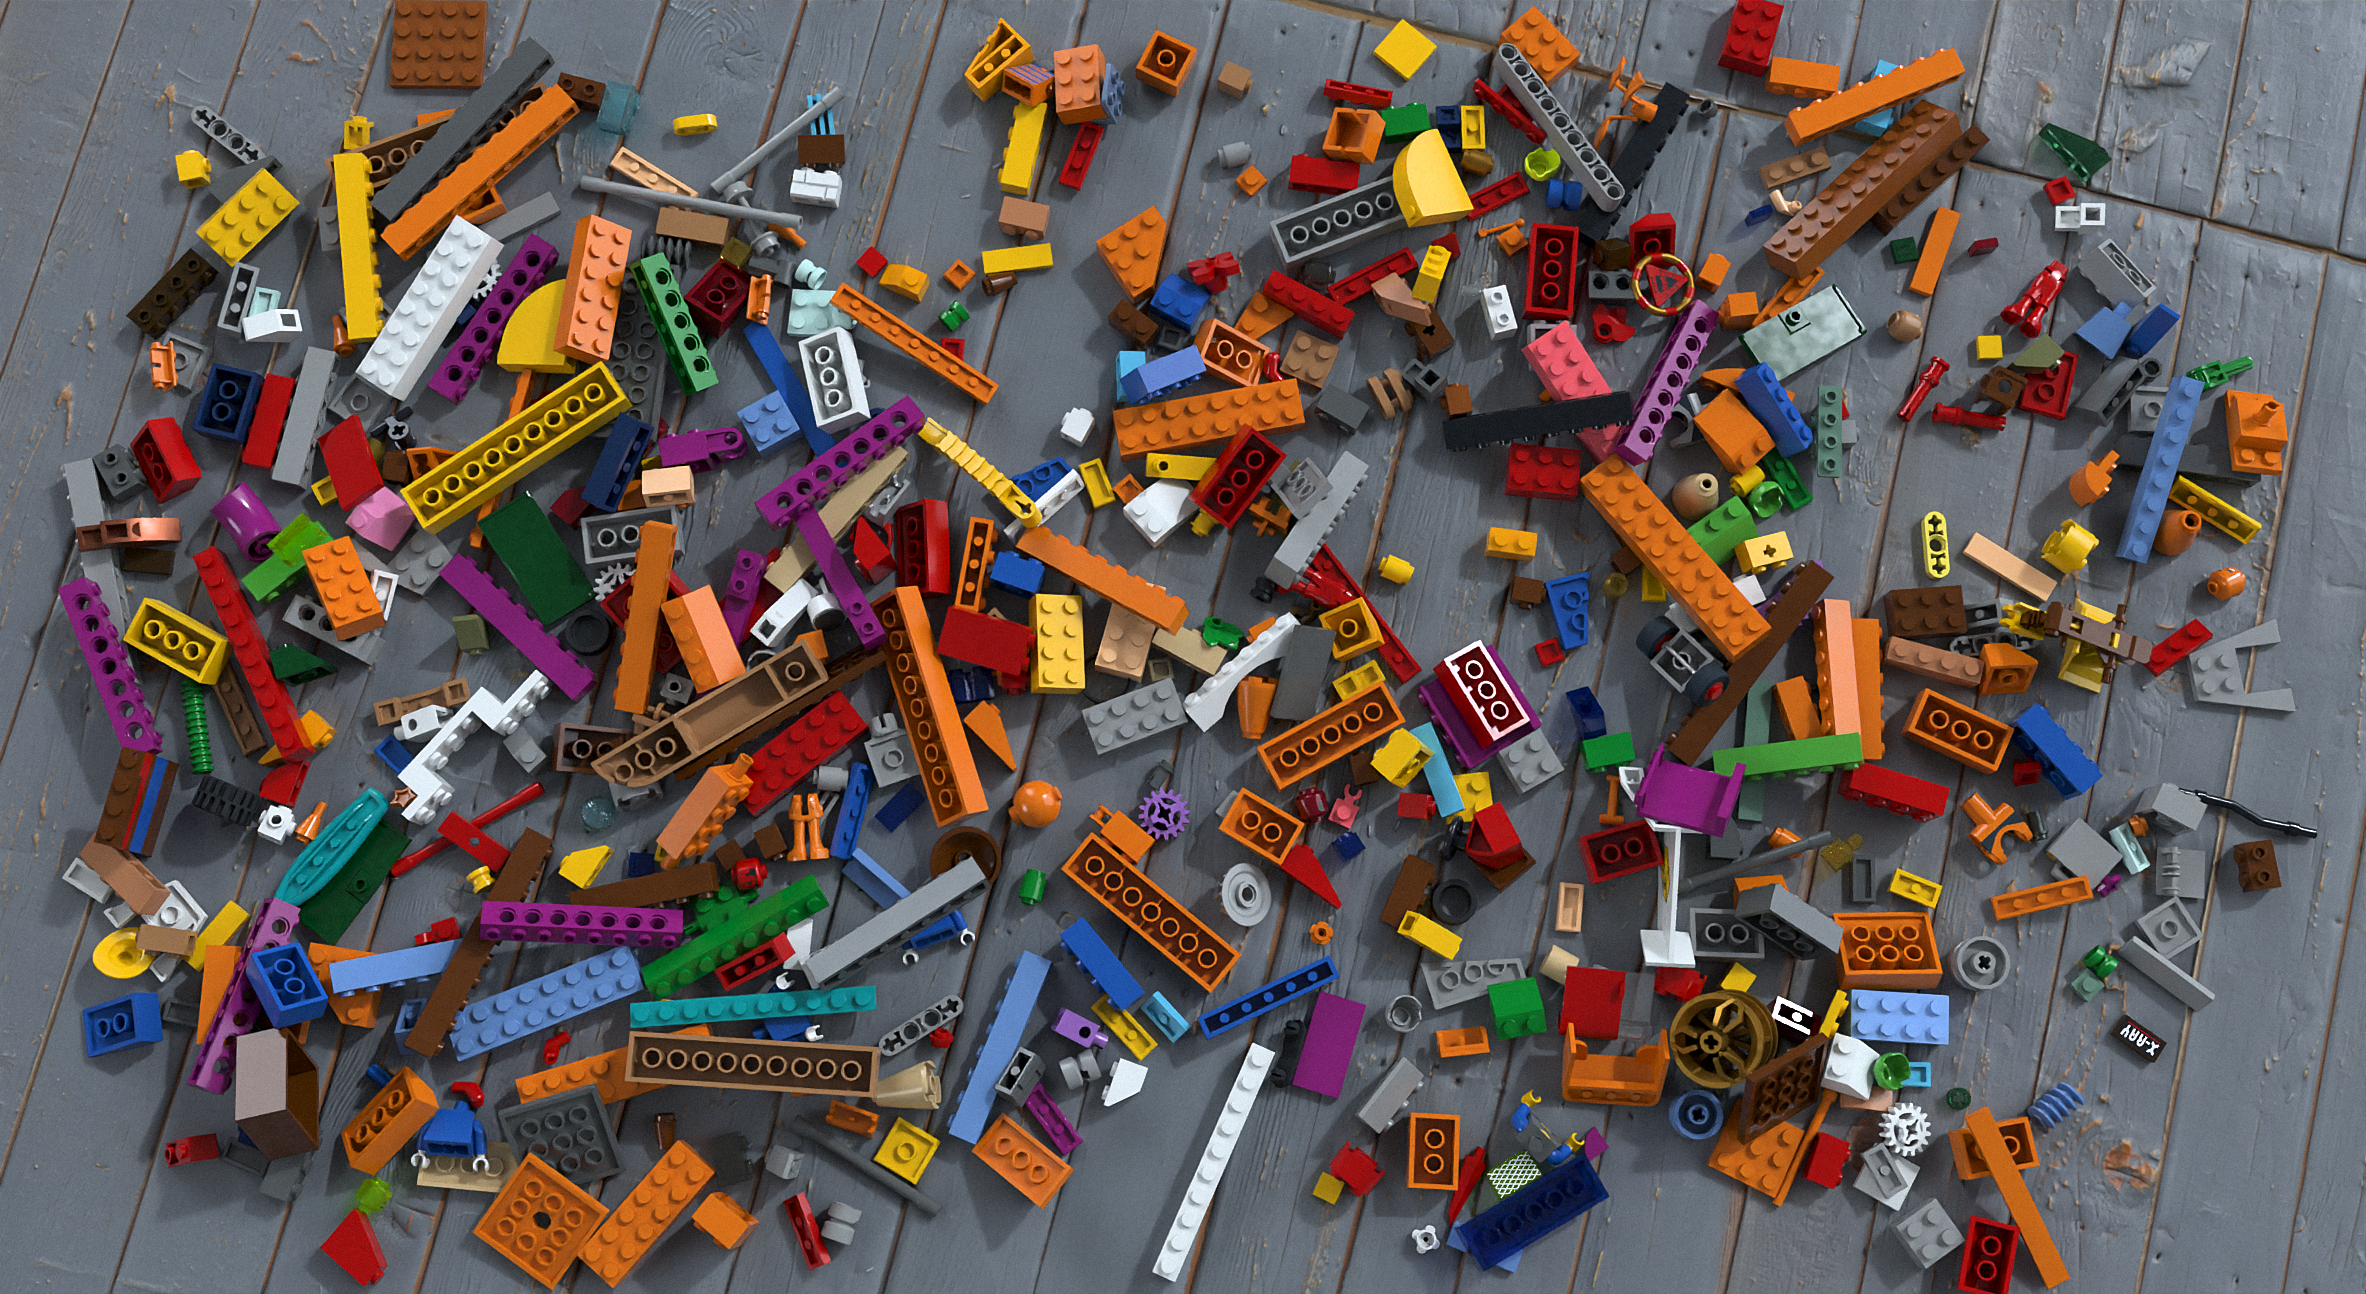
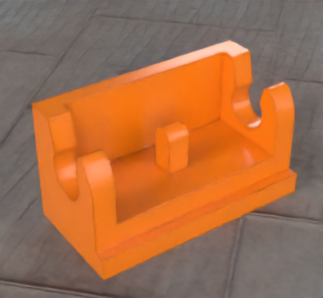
M1484 1026L1435 1031L1439 1058L1490 1052L1487 1031Z
M832 1099L829 1114L825 1119L826 1123L873 1139L881 1115Z

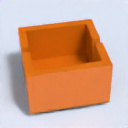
M1335 107L1322 149L1333 161L1353 160L1355 163L1374 164L1386 122L1375 110L1357 109L1355 112L1352 108Z

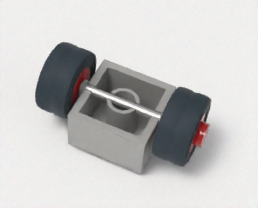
M1659 616L1654 618L1637 636L1636 646L1649 659H1652L1650 664L1681 694L1693 700L1697 706L1706 707L1712 704L1727 689L1730 677L1722 670L1723 664L1683 628L1680 630L1668 617Z

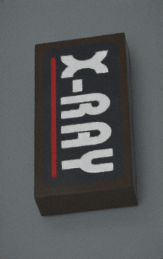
M2128 1015L2121 1017L2110 1034L2151 1063H2155L2167 1042Z

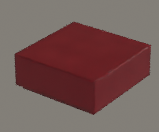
M1997 238L1975 241L1968 249L1969 257L1992 253L1999 246Z

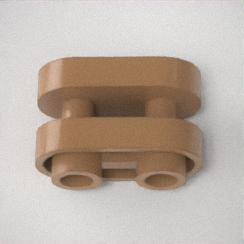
M1393 368L1383 371V379L1380 381L1375 375L1366 379L1367 388L1386 421L1395 417L1394 409L1399 408L1403 413L1412 409L1411 403H1414L1409 390L1405 391L1402 385L1403 379L1398 370L1394 371ZM1387 387L1393 397L1391 401L1384 390Z

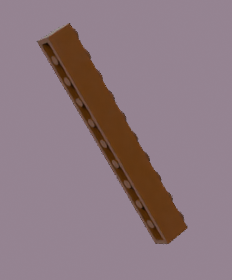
M1813 560L1805 561V563L1803 561L1800 562L1793 571L1795 576L1792 580H1787L1780 588L1779 592L1781 594L1777 600H1771L1766 606L1765 611L1767 613L1763 618L1772 627L1769 636L1733 664H1730L1727 659L1725 660L1723 670L1729 675L1730 682L1724 693L1715 702L1706 707H1699L1693 703L1695 708L1691 713L1687 712L1679 722L1681 726L1677 732H1671L1666 738L1665 743L1667 745L1664 749L1684 765L1691 767L1834 579L1833 575Z
M527 827L485 901L524 903L530 890L526 889L529 882H536L542 871L538 866L542 859L547 861L554 848L550 847L553 840ZM482 907L403 1045L428 1059H431L433 1055L438 1057L445 1044L441 1041L445 1032L451 1034L457 1023V1020L453 1019L458 1010L463 1012L470 1000L466 997L470 988L476 989L482 978L478 975L482 966L485 968L489 966L494 957L490 953L494 945L500 946L503 941L480 939Z

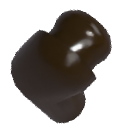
M1313 601L1303 617L1298 613L1294 617L1301 625L1307 626L1316 619L1321 610V605Z

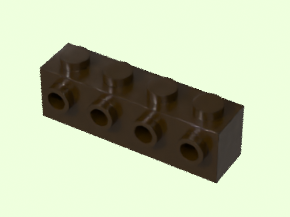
M190 248L126 316L155 340L166 332L167 327L174 319L179 318L183 314L184 309L190 302H194L199 297L200 292L215 280L219 272Z

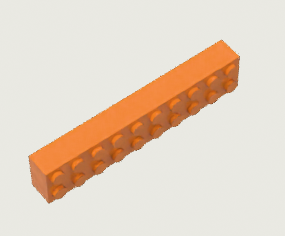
M1614 453L1580 479L1579 490L1616 533L1622 537L1630 549L1730 664H1733L1769 636L1772 627L1623 458Z
M918 586L897 587L869 603L889 640L880 646L888 658L885 660L937 827L943 828L959 825L988 811L989 808L940 655L937 653L938 648Z

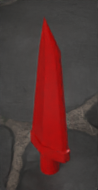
M1477 1146L1473 1157L1467 1154L1464 1157V1163L1458 1178V1190H1454L1448 1209L1450 1227L1488 1165L1482 1162L1486 1150Z

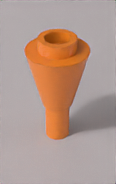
M767 223L769 226L768 231H776L779 237L793 242L800 249H803L807 244L804 239L796 234L794 229Z
M335 315L332 317L335 329L333 351L341 357H347L353 354L357 346L348 339V332L344 328L341 316Z
M319 801L312 814L293 831L296 834V840L306 845L314 840L319 830L320 818L328 806L326 803Z

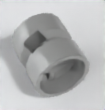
M1090 1048L1078 1053L1077 1058L1070 1056L1059 1061L1070 1091L1083 1086L1085 1080L1092 1082L1102 1077Z
M832 1201L828 1212L830 1220L825 1221L821 1235L850 1245L855 1234V1230L852 1227L858 1224L862 1210L841 1202Z

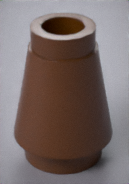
M1011 271L986 275V278L981 279L986 296L992 295L995 297L1016 285L1017 278L1015 273Z
M675 1113L655 1114L653 1125L658 1149L668 1150L674 1143L677 1119H675Z

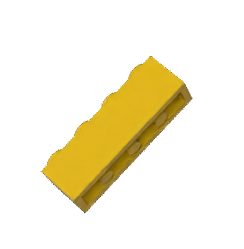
M1020 101L1019 106L1015 105L1013 111L1014 127L1010 126L1008 132L1009 148L1005 147L1003 152L1005 165L1004 169H999L997 178L1002 191L1025 196L1029 195L1048 116L1047 103L1041 102L1031 107Z

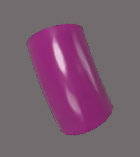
M244 481L236 485L209 509L211 514L230 534L248 561L255 563L265 562L288 543L284 539L285 543L281 544L278 549L269 544L270 542L276 544V541L273 539H277L280 533L282 535L283 530L268 508Z

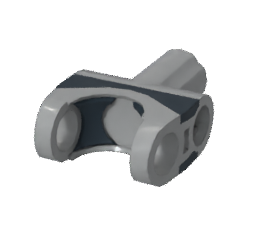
M1697 393L1681 397L1670 413L1672 417L1678 418L1684 425V433L1669 442L1672 449L1689 447L1706 441L1692 419L1709 403L1701 405Z

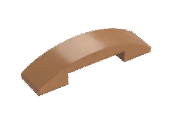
M464 677L446 682L441 687L406 697H394L373 703L378 726L402 723V716L430 705L453 709L466 704L471 698L467 678Z

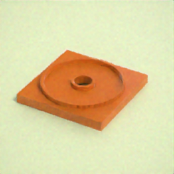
M530 1152L472 1233L546 1287L553 1290L576 1259L577 1253L589 1241L610 1210ZM536 1213H547L551 1219L550 1226H539L535 1220Z

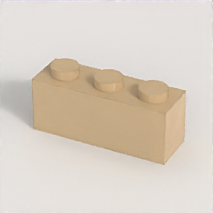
M1182 624L1176 636L1160 628L1158 629L1151 642L1152 647L1209 678L1217 674L1227 656V650L1224 649L1225 646L1218 643L1214 647H1209L1204 641L1201 632L1195 629L1189 631L1183 627L1184 624Z

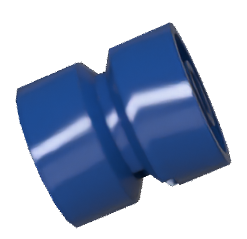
M1550 178L1546 192L1545 207L1558 209L1560 206H1563L1564 210L1577 212L1582 195V183L1569 181L1565 184L1562 179Z

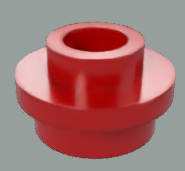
M937 1028L929 1034V1039L934 1047L948 1048L950 1043L953 1042L954 1036L947 1029Z

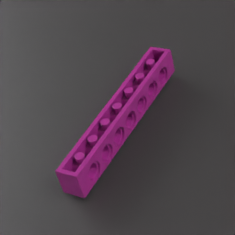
M533 233L529 235L427 384L433 392L455 405L466 397L469 386L479 378L482 367L492 359L495 348L498 344H501L506 325L515 310L537 287L544 283L546 273L557 264L559 253L553 245ZM539 260L538 265L530 267L532 261ZM526 279L525 284L517 286L519 280ZM513 297L512 303L504 305L506 299ZM500 316L499 322L491 324L494 317ZM487 335L486 341L478 343L481 336ZM474 354L472 361L465 362L468 355ZM461 373L459 380L452 381L455 374Z
M1700 299L1691 302L1682 312L1634 407L1635 419L1630 420V425L1624 427L1613 449L1614 453L1634 467L1643 462H1648L1652 457V449L1663 435L1661 431L1672 417L1670 413L1673 407L1680 401V393L1689 383V375L1698 365V357L1707 347L1709 335L1717 327L1715 322L1719 314Z
M906 395L755 501L757 512L773 531H776L778 528H785L795 516L805 514L812 504L826 499L829 496V492L833 489L843 487L850 477L863 473L867 469V465L874 460H881L891 448L901 446L911 434L919 433L926 424L925 415L913 400ZM896 422L905 423L902 427L894 426ZM878 435L886 436V438L882 441H878L875 439V437ZM860 448L867 449V452L864 454L856 453ZM842 461L848 463V465L843 468L837 466V464ZM821 475L829 476L826 481L818 480V477ZM804 488L810 490V492L805 495H801L798 493L801 489ZM783 502L791 503L788 508L779 507Z
M82 577L58 588L121 747L136 749L153 755L163 752L160 745L163 743L162 738L152 725L154 718L151 712L144 706L145 696L142 690L136 686L134 681L136 674L132 667L128 666L126 658H128L127 652L117 639L119 637L118 630L109 620L110 610L104 602L102 603L100 598L102 594L100 586L96 581ZM90 601L89 607L83 610L85 602ZM98 622V628L92 632L93 624ZM107 643V649L101 653V646ZM116 664L115 671L109 674L110 667ZM124 685L125 690L123 694L118 696V689ZM133 707L132 715L127 717V710ZM142 728V735L136 739V731Z
M277 898L264 899L186 1085L214 1095H224V1092L230 1088L232 1083L231 1076L234 1068H236L237 1037L251 1034L253 1022L258 1019L261 1013V1001L245 973L250 954L262 951L265 944L268 945L269 949L289 944V935L299 922L298 914L300 908ZM274 921H276L279 926L277 933H274V931L272 930V924L274 923ZM246 990L250 993V999L247 1003L243 999V994ZM236 1013L240 1016V1023L237 1026L233 1022ZM226 1037H228L231 1042L230 1047L228 1049H225L223 1045L224 1039ZM217 1060L221 1064V1068L218 1073H216L213 1068L214 1063Z
M483 901L480 939L491 941L505 940L679 948L681 947L683 910Z

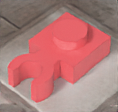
M1347 784L1343 791L1344 800L1337 797L1328 821L1350 830L1359 809L1353 803L1361 797L1362 790L1359 789L1356 796H1351L1348 792L1351 785Z

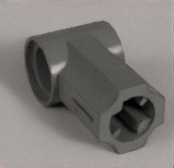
M753 255L748 265V275L762 278V275L765 274L770 275L773 285L790 289L797 265L783 259L774 261Z

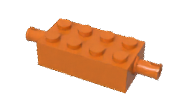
M742 753L734 764L709 767L656 840L668 852L660 863L664 870H673L683 858L702 855L709 849V842L722 831L723 823L734 815L737 804L750 793L749 788L754 782L745 773L754 762L751 757Z

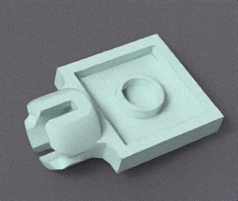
M793 289L787 331L789 336L812 337L838 326L843 329H853L856 327L857 321L852 320L850 316L829 303L836 291Z

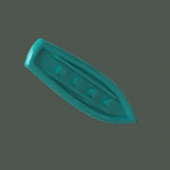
M368 788L343 810L295 859L281 880L273 898L298 907L326 886L353 856L390 808L385 796L374 788Z

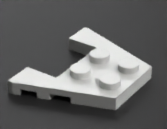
M176 880L164 885L172 893L154 916L141 915L148 925L189 930L198 933L208 918L207 914L186 889ZM126 901L121 905L104 911V914L119 929L137 915L130 910V905ZM166 952L160 955L149 967L163 983L169 980L181 961L180 959L168 958L169 953Z

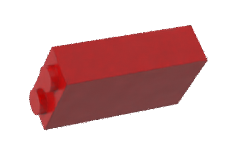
M952 605L947 610L937 653L1020 676L1024 671L1027 672L1031 658L1028 657L1030 648H1034L1037 635L1034 634L1035 628Z

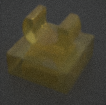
M732 236L719 255L722 259L741 269L753 250Z

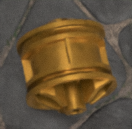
M1736 989L1719 990L1691 999L1677 1012L1670 1030L1671 1051L1679 1068L1691 1080L1710 1088H1727L1746 1081V1076L1750 1071L1758 1070L1774 1058L1778 1045L1777 1026L1769 1009L1755 996ZM1714 1006L1716 1010L1715 1013L1711 1011V1008ZM1733 1011L1737 1013L1736 1019L1734 1017ZM1700 1021H1702L1712 1030H1708L1704 1027L1699 1026ZM1748 1033L1751 1035L1749 1039H1747ZM1736 1046L1749 1050V1055L1747 1056ZM1719 1052V1056L1713 1058V1061H1714V1064H1713V1063L1711 1062V1059H1712L1713 1056H1715V1055ZM1732 1063L1735 1064L1738 1068L1733 1069Z

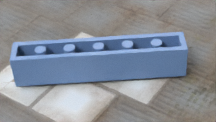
M464 938L331 963L328 965L333 995L339 994L340 998L354 996V991L365 989V993L380 991V986L390 984V988L405 986V981L415 979L416 983L430 981V976L440 975L442 978Z

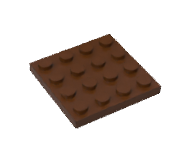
M1823 1032L1814 1037L1807 1038L1799 1046L1788 1049L1782 1056L1776 1059L1773 1058L1763 1067L1748 1073L1737 1140L1741 1144H1747L1818 1101L1829 1038Z

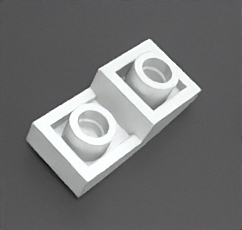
M806 918L786 930V936L796 953L783 962V969L803 970L798 960L810 954L812 918Z

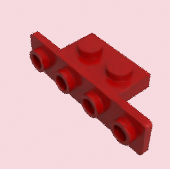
M1479 78L1476 79L1472 90L1477 98L1489 103L1494 112L1506 117L1515 129L1522 130L1532 143H1537L1540 146L1544 144L1547 134L1533 123L1534 120L1507 84L1496 93Z

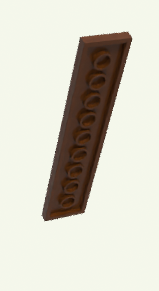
M862 643L824 666L829 680L674 770V776L678 782L683 779L692 778L701 768L714 765L718 758L723 755L734 753L740 745L756 740L759 734L767 729H775L784 719L797 716L801 709L808 705L817 704L828 693L839 691L842 685L850 680L855 681L862 677L863 673L867 670L878 668L884 663V660L888 659L879 645L867 652Z

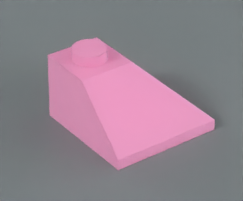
M384 485L382 489L357 505L345 523L362 537L390 551H394L417 517L405 501Z

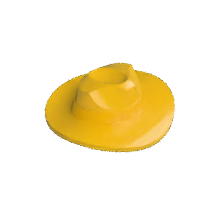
M127 927L117 930L98 944L93 953V963L101 973L114 979H130L142 974L151 966L156 956L144 954L145 949L136 948L135 936L140 927Z

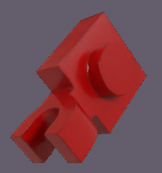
M455 916L430 924L431 932L414 936L416 944L420 946L462 938Z

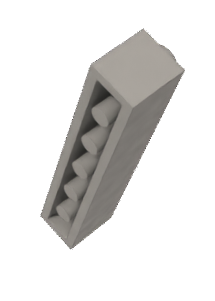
M308 346L307 352L303 354V367L301 374L296 378L295 396L291 398L289 404L290 414L284 422L283 439L277 447L278 457L276 463L271 468V479L279 485L307 490L319 446L317 439L321 437L329 410L327 407L331 403L343 359L334 351Z

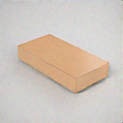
M1559 883L1556 931L1580 933L1584 885Z

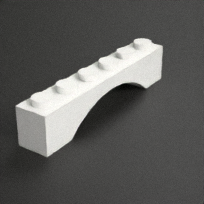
M1290 612L1278 618L1271 628L1262 632L1257 640L1243 648L1237 657L1231 662L1224 664L1216 675L1208 678L1202 687L1186 697L1185 701L1181 704L1182 707L1204 732L1222 718L1230 694L1250 671L1271 659L1286 656L1295 624L1301 625Z

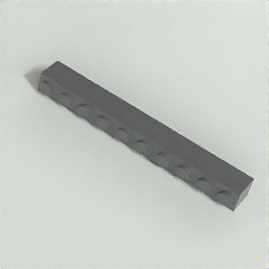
M531 37L526 41H522L517 46L516 51L510 57L503 60L500 68L486 78L484 85L479 90L474 91L462 107L455 110L453 117L446 124L438 128L437 134L422 145L421 150L415 157L408 159L405 167L398 174L391 177L389 184L374 195L373 200L370 202L373 208L392 224L401 218L405 210L414 207L424 194L430 193L435 189L438 182L450 174L555 64L551 54Z

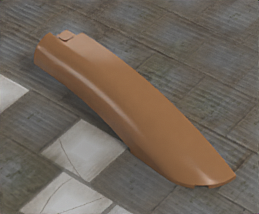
M804 638L590 764L600 776L613 784L616 783L627 787H641L651 784L829 680L828 674L807 639Z

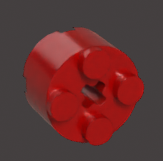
M1659 966L1651 983L1653 985L1652 990L1667 997H1670V994L1673 993L1676 995L1674 1000L1686 1004L1691 999L1700 996L1707 976L1689 968Z
M1347 1141L1329 1163L1331 1167L1329 1173L1341 1182L1344 1179L1349 1183V1190L1359 1198L1362 1194L1368 1196L1386 1172L1383 1168L1379 1172L1376 1169L1378 1163L1357 1146L1354 1150L1350 1148L1351 1142Z

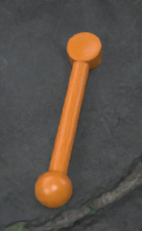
M1519 218L1516 222L1488 230L1481 228L1478 236L1485 238L1487 234L1512 228L1515 225L1522 227L1525 221Z

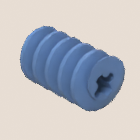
M2060 1082L2057 1084V1088L2050 1090V1094H2045L2042 1100L2035 1102V1106H2030L2028 1114L2034 1125L2043 1133L2048 1134L2046 1126L2052 1129L2056 1128L2053 1122L2054 1119L2062 1123L2061 1113L2069 1117L2071 1114L2067 1108L2076 1111L2078 1107L2075 1102L2084 1105L2085 1101L2072 1086Z

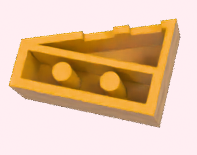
M1002 18L999 19L998 26L993 34L987 38V43L983 50L978 52L964 74L969 89L983 102L1002 88L1004 69L1030 64L1035 60L1031 46Z

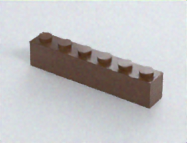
M1973 124L1877 211L1870 221L1887 236L1976 156L1990 139Z
M705 862L570 892L569 898L571 905L664 909L667 908V903L675 902V905L690 903L689 899L698 897L699 900L712 898L713 893L720 892L715 863Z

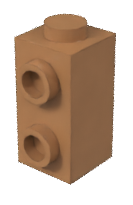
M141 924L135 936L136 948L145 949L144 954L160 956V952L169 953L168 958L183 960L184 955H194L198 932Z

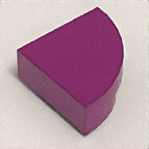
M1592 1127L1585 1138L1584 1153L1588 1161L1609 1148L1596 1127Z

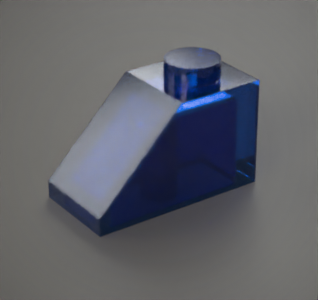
M1586 686L1566 692L1576 728L1583 740L1607 735L1604 711L1590 688Z

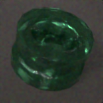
M1952 1088L1946 1095V1101L1951 1108L1963 1110L1970 1105L1971 1096L1964 1088ZM1956 1092L1964 1097V1101H1960V1106L1958 1102L1953 1100V1096H1957Z

